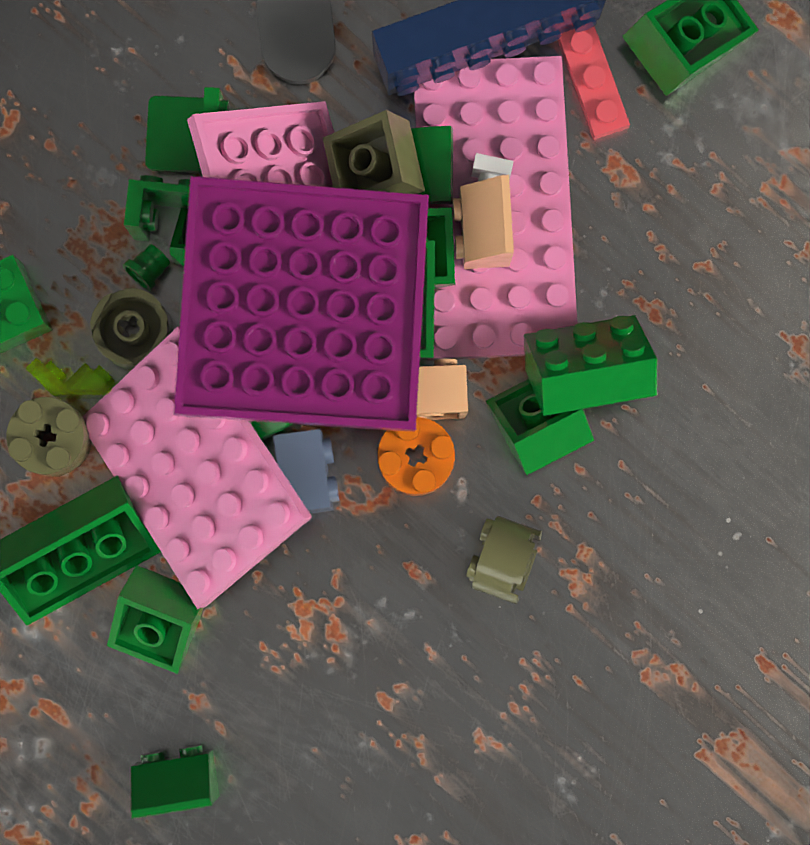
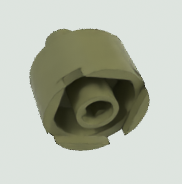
M125 288L124 290L104 296L96 305L90 321L93 340L98 350L114 364L130 370L139 364L173 331V322L162 304L153 295L138 288ZM137 323V326L140 328L137 334L132 333L129 336L125 331L128 324L135 326Z
M39 397L23 402L12 415L6 433L10 456L24 469L48 477H60L79 467L88 457L92 444L83 415L75 407L52 397ZM50 431L57 435L55 442L48 441L47 443L43 440L44 434L50 433Z
M497 516L495 521L487 518L480 535L482 545H484L480 556L473 555L466 577H469V581L473 582L472 589L517 604L519 596L514 594L516 589L523 591L537 554V550H534L536 543L532 541L533 539L540 541L542 531L501 516Z

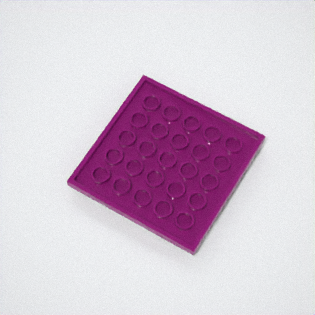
M191 176L174 416L414 432L416 430L429 195Z

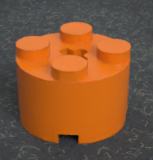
M416 417V430L414 432L387 430L384 433L378 447V465L384 480L395 491L407 496L427 495L439 489L449 478L455 461L454 444L446 430L438 423L427 418ZM417 448L423 450L422 457L427 461L424 464L418 462L415 467L410 466V457L406 455V452L408 450L414 452Z

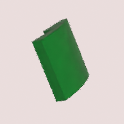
M452 126L411 128L425 191L419 194L429 195L428 204H453Z

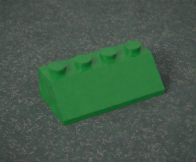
M118 475L0 539V593L26 626L161 552L140 519Z

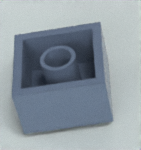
M320 429L273 435L277 464L309 513L333 511V502L339 501L337 479L335 476L329 477L327 464L334 463L330 437L324 438Z

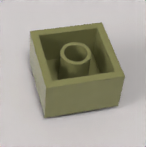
M385 110L323 137L333 188L419 194L425 191L409 120Z

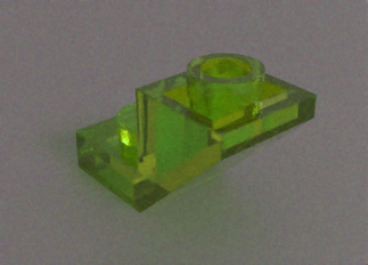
M35 358L26 367L53 396L59 399H102L111 392L113 388L111 385L116 381L100 365L93 369L90 365L84 363L65 383L62 380L67 375L52 360L45 364L40 359Z

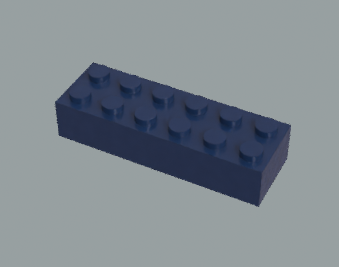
M456 0L373 30V56L388 95L398 93L399 96H404L418 90L419 84L431 80L434 83L449 80L458 70L469 67V70L480 69L491 62L490 59L503 54L506 58L516 56L526 50L525 46L536 42H540L541 45L552 43L562 36L561 33L575 29L576 32L588 30L597 24L596 21L600 19L606 0Z

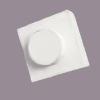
M476 153L471 177L479 178L478 181L500 175H509L510 180L514 161Z

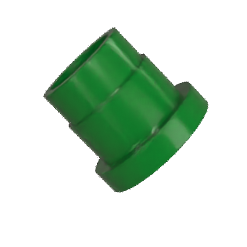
M150 244L133 260L128 259L123 264V268L139 286L147 291H151L156 286V279L170 265V261L160 249Z

